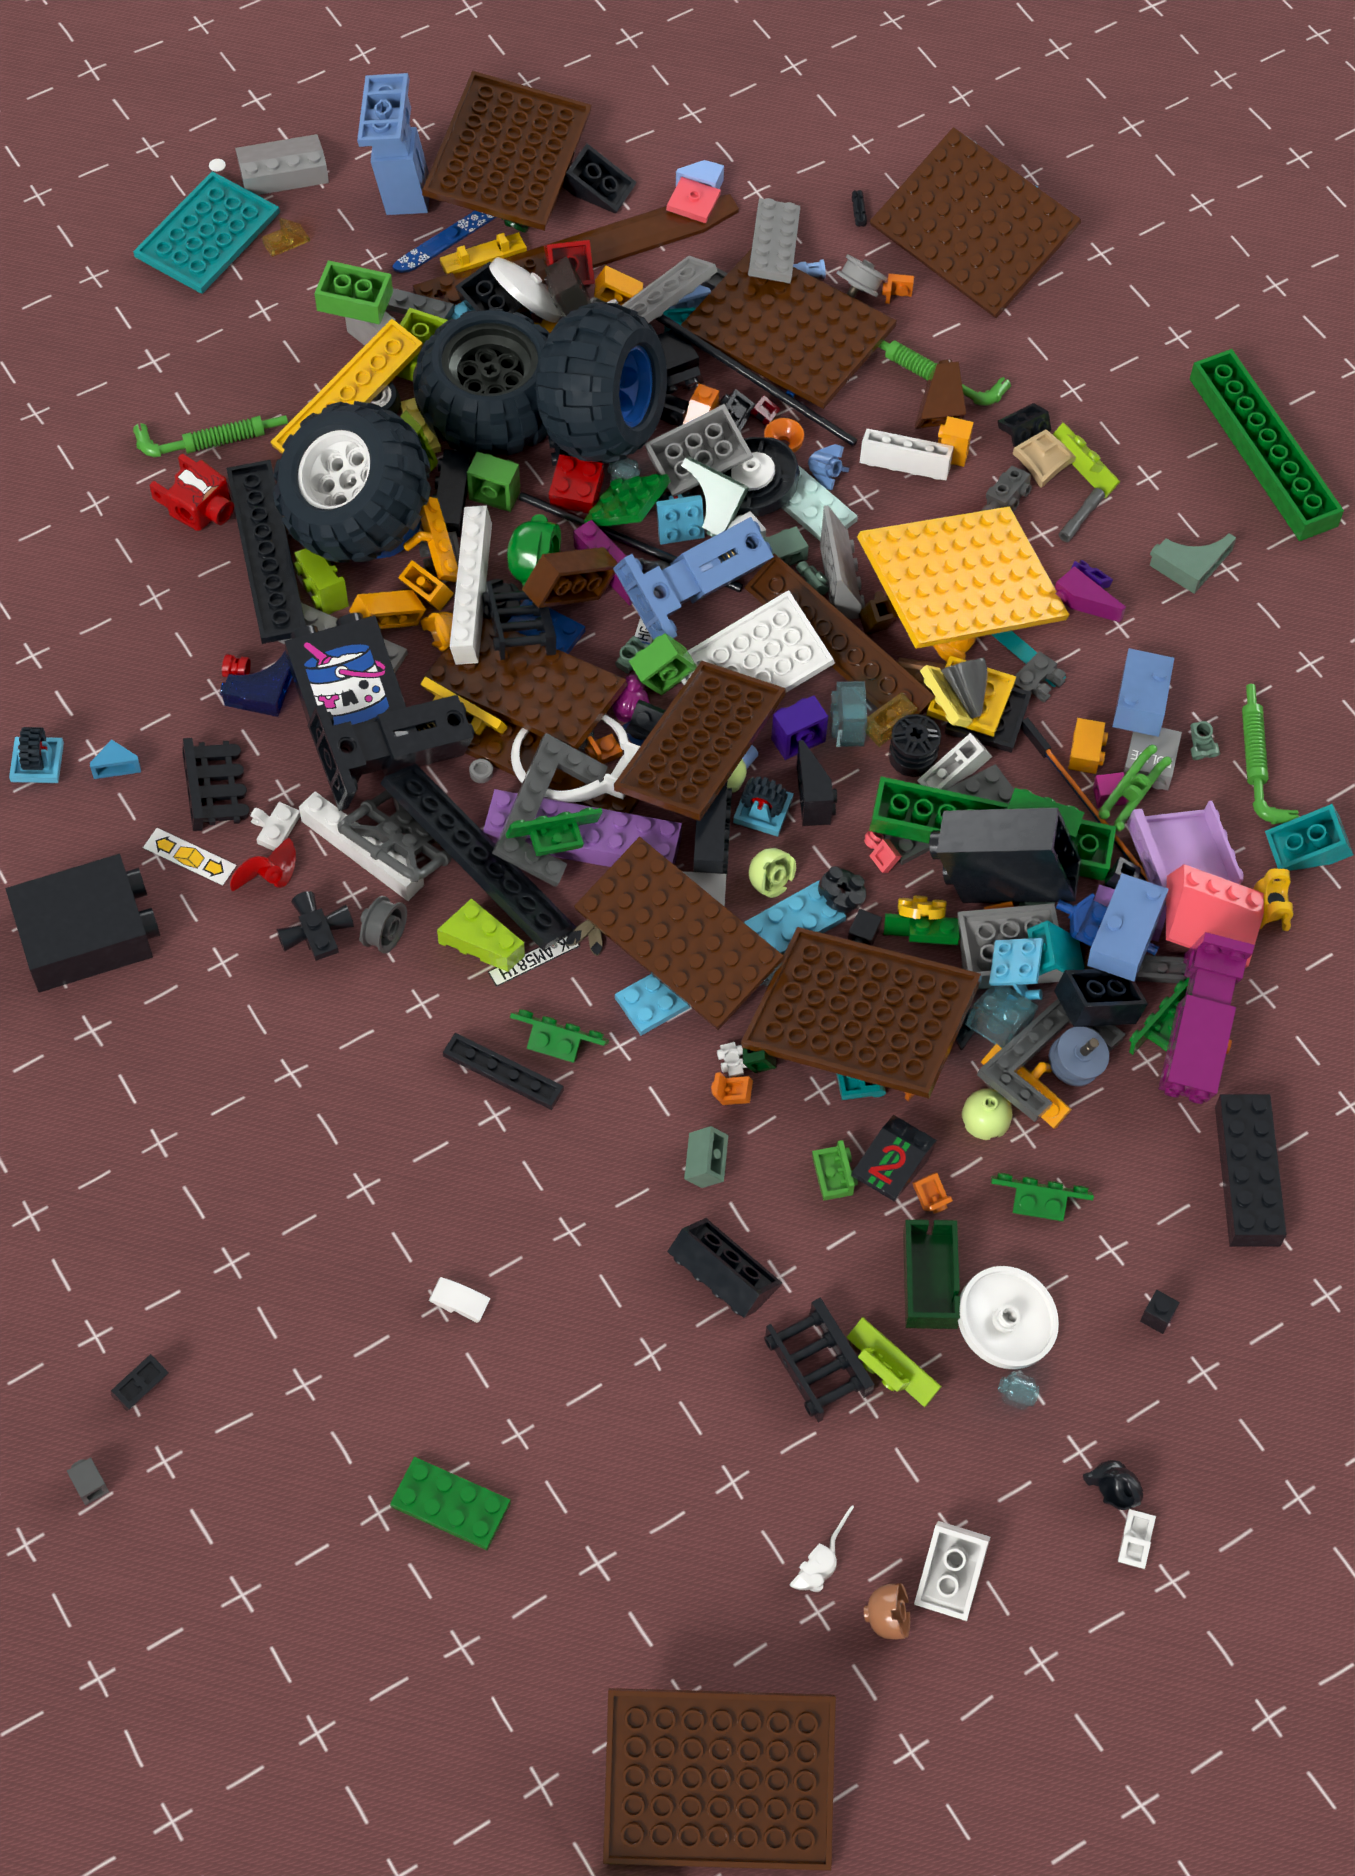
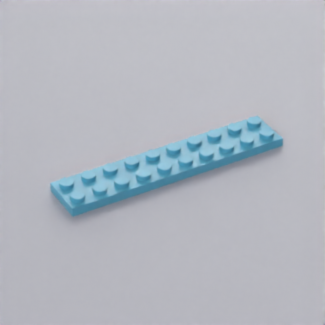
M819 881L744 923L784 955L797 927L824 933L846 921V915L831 909L826 904L827 900L823 895L820 896L818 892ZM652 974L615 994V1000L641 1036L691 1008Z

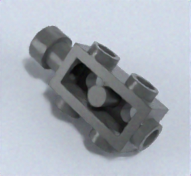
M1011 466L1006 472L1001 474L998 482L988 489L986 493L987 505L980 511L1009 506L1012 511H1015L1019 505V499L1022 496L1027 497L1031 491L1030 474L1022 469Z

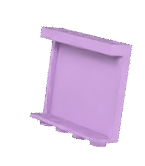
M1212 801L1207 803L1204 810L1145 816L1142 809H1134L1127 821V826L1150 883L1166 888L1167 875L1185 864L1241 885L1243 871L1237 864L1235 851L1229 844L1227 832L1223 829L1219 812L1215 809Z

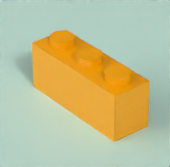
M413 590L358 594L349 612L361 613L363 618L375 615L379 628L385 629L417 626L426 608Z

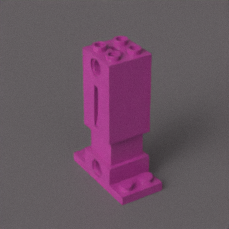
M1205 932L1185 953L1183 963L1186 964L1184 977H1188L1189 982L1185 997L1177 1004L1158 1090L1165 1091V1095L1176 1098L1181 1095L1189 1097L1190 1102L1203 1104L1217 1094L1236 1007L1230 1006L1235 985L1243 979L1246 961L1253 954L1254 944Z

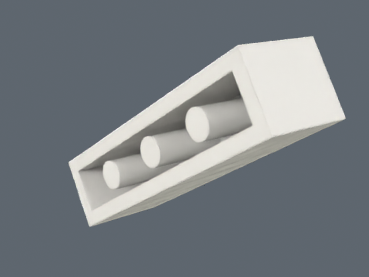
M866 429L862 440L859 463L931 477L937 480H947L954 446Z

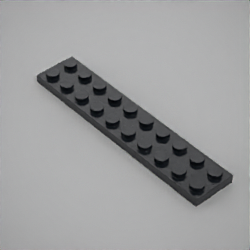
M271 460L227 467L261 642L266 644L292 639L291 633L298 628L306 626L285 525L281 520L283 516L279 513L274 502L273 492L276 483L273 477Z
M416 763L383 778L380 784L542 950L568 937L577 928L517 866L492 854L496 844Z

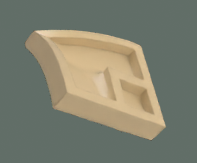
M1046 429L1014 447L1013 455L1028 469L1041 488L1076 459L1075 455Z

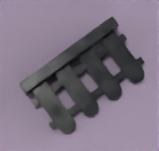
M183 738L182 754L192 830L202 831L203 822L215 825L216 821L233 820L234 824H238L240 820L246 819L249 816L250 809L246 804H238L237 799H243L246 796L247 788L243 784H235V779L243 777L244 768L240 764H232V760L238 759L241 755L240 746L229 744V741H223V745L205 746V742H199L198 746H194L193 738ZM225 760V764L208 765L207 761ZM196 762H201V766H196ZM228 780V784L210 785V781ZM199 782H203L204 786H199ZM231 800V804L213 805V801ZM201 802H206L207 806H202Z

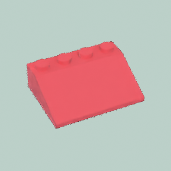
M1185 864L1167 875L1166 888L1169 889L1166 899L1167 941L1191 948L1207 932L1254 944L1255 946L1264 915V893ZM1252 955L1247 959L1245 968L1249 966Z

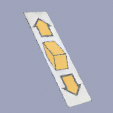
M159 828L155 829L143 847L222 886L236 867L235 864Z

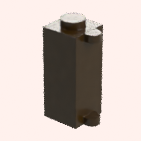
M877 591L874 594L875 599L870 600L859 613L866 635L888 629L898 617L888 595L884 596L882 591Z

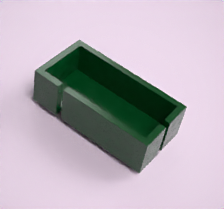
M905 1220L903 1230L905 1328L958 1329V1320L960 1319V1296H958L960 1285L957 1220H934L931 1235H927L929 1220Z

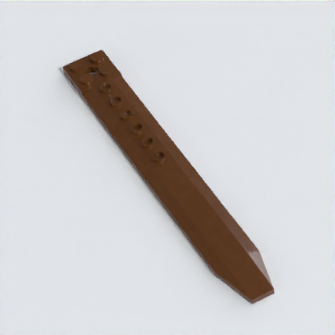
M731 194L720 195L706 223L667 211V206L550 244L590 240L593 268L704 233L739 213V208ZM544 245L503 258L517 264L529 273L537 274L542 279L541 283L543 285L549 283ZM484 265L413 285L414 294L449 302L455 306L461 303L455 286ZM444 295V299H440L436 296Z

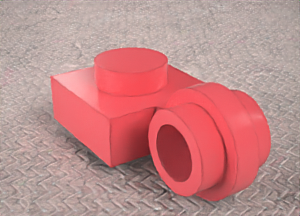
M868 831L865 834V844L874 849L869 856L882 873H889L902 857L889 839H884L883 834Z

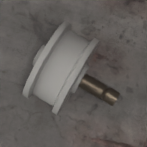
M847 254L846 258L848 260L843 269L837 271L839 276L851 284L847 295L854 298L858 290H864L877 297L879 295L877 293L879 286L883 280L887 281L888 277L875 270V265L866 259L862 262Z

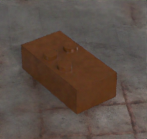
M604 547L542 554L522 590L538 608L599 600L614 577L615 571L613 568L618 562Z

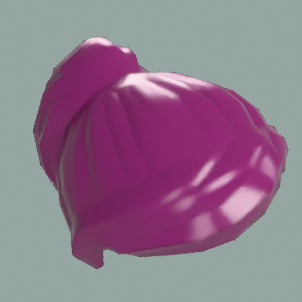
M637 674L626 676L625 679L628 686L612 705L616 718L623 722L631 721L639 699L650 704L649 697L645 691L646 686L640 681Z

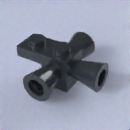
M305 891L297 894L291 902L300 914L298 916L300 925L276 929L284 952L305 940L309 950L313 953L315 961L339 953L331 930L354 927L347 905L345 904L325 916L322 908L317 910L315 894L313 892Z

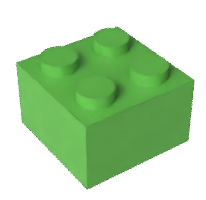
M476 453L467 471L469 500L511 512L521 492L519 464L510 460L496 458L490 454Z
M666 633L656 637L649 646L638 651L629 660L640 681L660 695L666 693L697 668L687 649Z

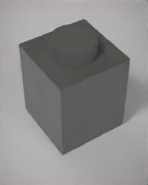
M91 1457L87 1460L81 1459L75 1462L71 1469L67 1470L85 1506L109 1493Z

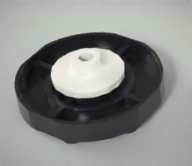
M769 437L744 438L753 458L723 472V474L749 487L736 515H744L751 511L754 516L762 517L780 509L793 497L797 489L800 470L794 452L784 442Z

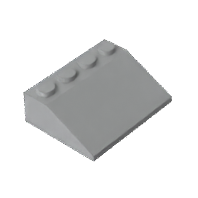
M317 134L235 148L243 186L256 195L329 183L327 165Z
M725 404L645 443L647 453L659 475L668 474L671 482L667 489L673 497L700 484L692 473L681 466L686 457H691L721 473L753 458L749 447Z
M827 505L823 509L820 550L824 573L828 579L826 584L829 587V601L848 619L860 618L859 613L861 609L865 607L864 596L859 594L861 579L860 576L856 577L858 562L857 558H853L852 555L855 551L854 541L849 539L848 530Z
M1055 904L958 912L962 969L981 973L982 980L978 989L1013 986H990L989 984L995 940L1028 939L1027 929L1047 920L1059 927ZM1055 969L1038 977V984L1059 982L1063 972Z

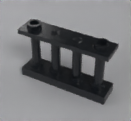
M486 582V592L482 593L483 604L488 606L495 635L493 637L494 651H499L500 660H505V648L538 644L545 647L547 655H556V634L549 607L538 608L533 602L532 605L497 608V602L528 599L531 602L532 600L524 591L493 593L491 582ZM530 614L537 616L535 620L500 623L499 618ZM533 629L541 631L539 635L504 638L503 632Z
M821 1297L811 1302L808 1317L776 1333L771 1324L766 1326L764 1340L767 1347L771 1351L775 1350L804 1398V1407L811 1417L815 1416L818 1423L824 1417L823 1407L853 1391H860L863 1398L873 1393L875 1384ZM814 1325L821 1328L824 1333L821 1339L791 1355L782 1343ZM826 1347L834 1349L837 1354L834 1361L804 1377L802 1376L796 1363ZM839 1369L847 1370L851 1377L849 1382L816 1399L809 1387L811 1384Z

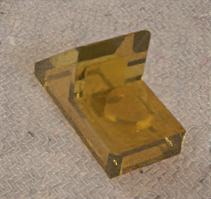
M279 218L280 230L262 237V242L272 257L310 241L301 224L284 218Z

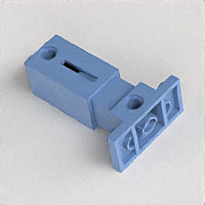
M408 73L365 76L357 141L359 147L372 146L371 165L386 215L428 213L429 197L422 196V190L429 171L417 127L410 126L411 105L408 98L410 81Z
M749 517L682 553L670 563L671 566L663 570L658 566L643 574L640 561L634 558L632 554L623 558L613 569L652 639L654 640L664 633L674 639L678 636L676 633L677 629L674 622L668 619V617L681 608L682 603L691 600L693 604L760 568L772 559L773 555L770 544L764 541L761 535L760 526L756 521H753L752 517Z

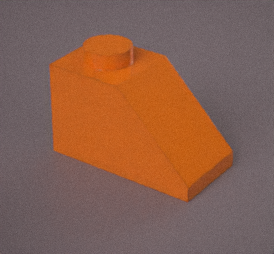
M698 384L690 399L683 424L719 407V390Z

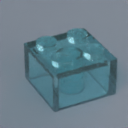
M865 681L837 682L836 691L831 693L830 718L833 721L831 723V737L836 738V747L864 746L867 728Z
M1007 985L991 986L973 1004L965 1025L1003 1048L1032 1022L1039 1006Z

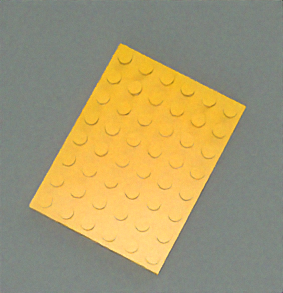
M1010 506L860 531L857 536L916 649L1064 621L1069 616L1062 600L1055 594L1057 592Z

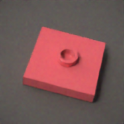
M681 177L667 204L666 210L706 223L720 196L721 190Z

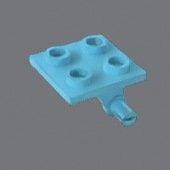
M1043 938L995 940L989 984L990 986L1013 985L1016 991H1007L1008 1001L1021 1000L1024 1003L1029 1000H1042V990H1028L1026 984H1038Z

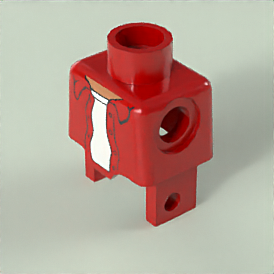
M183 453L178 457L181 470L175 475V483L169 490L155 481L149 485L152 498L168 508L171 517L196 531H201L211 521L217 525L225 524L234 511V503L231 501L227 479L203 460L195 462Z

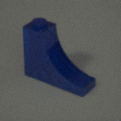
M286 651L273 665L260 672L248 675L229 674L226 682H223L220 688V696L223 697L224 705L278 717L292 680V674L286 659Z

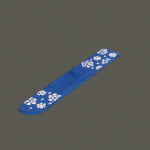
M473 211L402 256L393 264V270L405 273L417 269L497 217Z

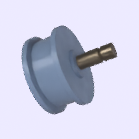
M1087 1027L1068 1029L1061 1037L1054 1041L1049 1050V1064L1053 1073L1062 1082L1071 1086H1085L1091 1083L1104 1072L1109 1063V1050L1106 1042L1097 1032Z

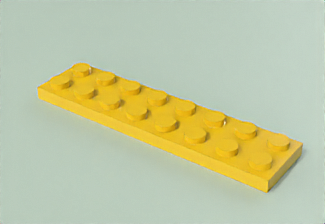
M391 319L270 442L272 446L283 454L285 450L282 448L283 444L290 434L294 435L300 428L301 421L312 413H322L323 408H326L327 405L337 402L354 405V401L370 403L421 351L424 345L423 342Z

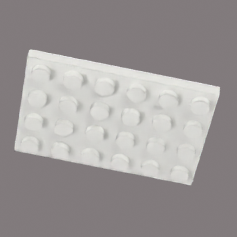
M789 590L688 650L696 666L701 661H705L784 687L786 692L835 664L834 659ZM692 673L681 680L683 685H685Z

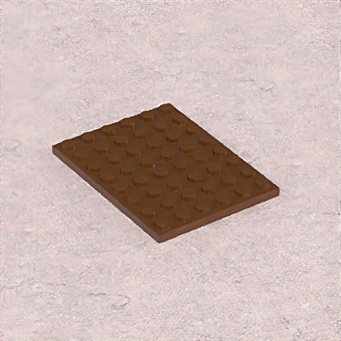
M472 71L425 182L422 196L545 231L565 180V174L570 167L590 115L592 105Z
M953 127L870 220V224L993 317L997 318L1081 224V219Z
M751 248L686 318L681 326L744 367L824 409L896 327L897 320L793 267L791 283L748 276Z
M797 927L784 953V960L778 965L741 1041L742 1048L756 1052L764 1050L770 1056L929 1099L981 983L982 976L981 973Z
M608 1688L603 1864L831 1871L836 1696L831 1694Z

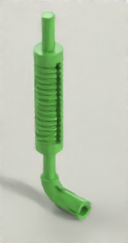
M893 340L891 343L883 341L878 346L886 351L885 357L887 359L895 361L896 364L903 368L905 367V369L912 371V373L919 375V377L926 379V381H928L931 372L937 365V363L916 351L913 352L912 349L905 345L903 346V344L896 340ZM1001 377L986 392H976L962 384L963 395L974 400L973 403L977 405L988 406L998 403L1004 393L1010 389L1011 383L1006 379L1002 384L1005 378Z
M286 415L263 421L260 416H256L250 420L247 418L246 421L243 419L242 422L239 420L238 423L235 421L234 424L231 422L230 425L227 423L226 426L222 424V427L218 425V427L214 426L213 429L212 427L209 430L206 428L205 431L201 429V432L197 430V433L193 431V434L191 432L182 434L183 440L159 446L154 444L153 440H150L148 428L145 424H140L142 431L139 430L138 424L135 425L133 432L137 440L136 446L142 453L151 457H161V454L185 449L186 453L189 454L196 452V449L200 451V448L204 450V448L221 446V443L225 445V442L229 444V441L233 443V440L237 442V440L241 441V439L245 440L254 436H264V429L288 424Z
M1248 684L1246 686L1247 705L1242 708L1247 782L1254 786L1255 801L1252 805L1254 811L1261 819L1271 822V824H1283L1298 818L1299 815L1296 814L1299 812L1298 810H1283L1269 807L1267 802L1264 801L1263 785L1269 779L1263 721L1264 713L1263 706L1257 704L1255 685Z

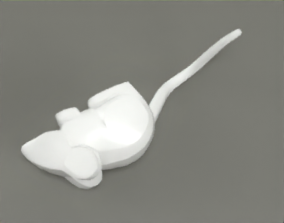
M853 1505L848 1509L837 1529L832 1534L830 1549L820 1543L808 1556L809 1561H804L800 1565V1572L790 1583L792 1588L811 1590L813 1592H820L823 1589L824 1580L829 1578L836 1569L835 1539L853 1510Z

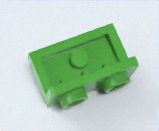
M843 1140L838 1141L836 1147L812 1151V1158L823 1201L853 1195L854 1186L858 1185V1181L851 1176L853 1172L849 1165L852 1162L849 1147L845 1148Z

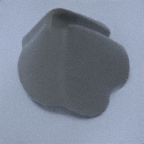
M985 659L968 660L941 669L945 679L971 719L980 717L988 680Z

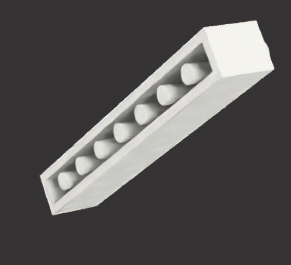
M487 505L464 507L450 649L456 665L479 662L484 611L482 593L486 591L492 522Z

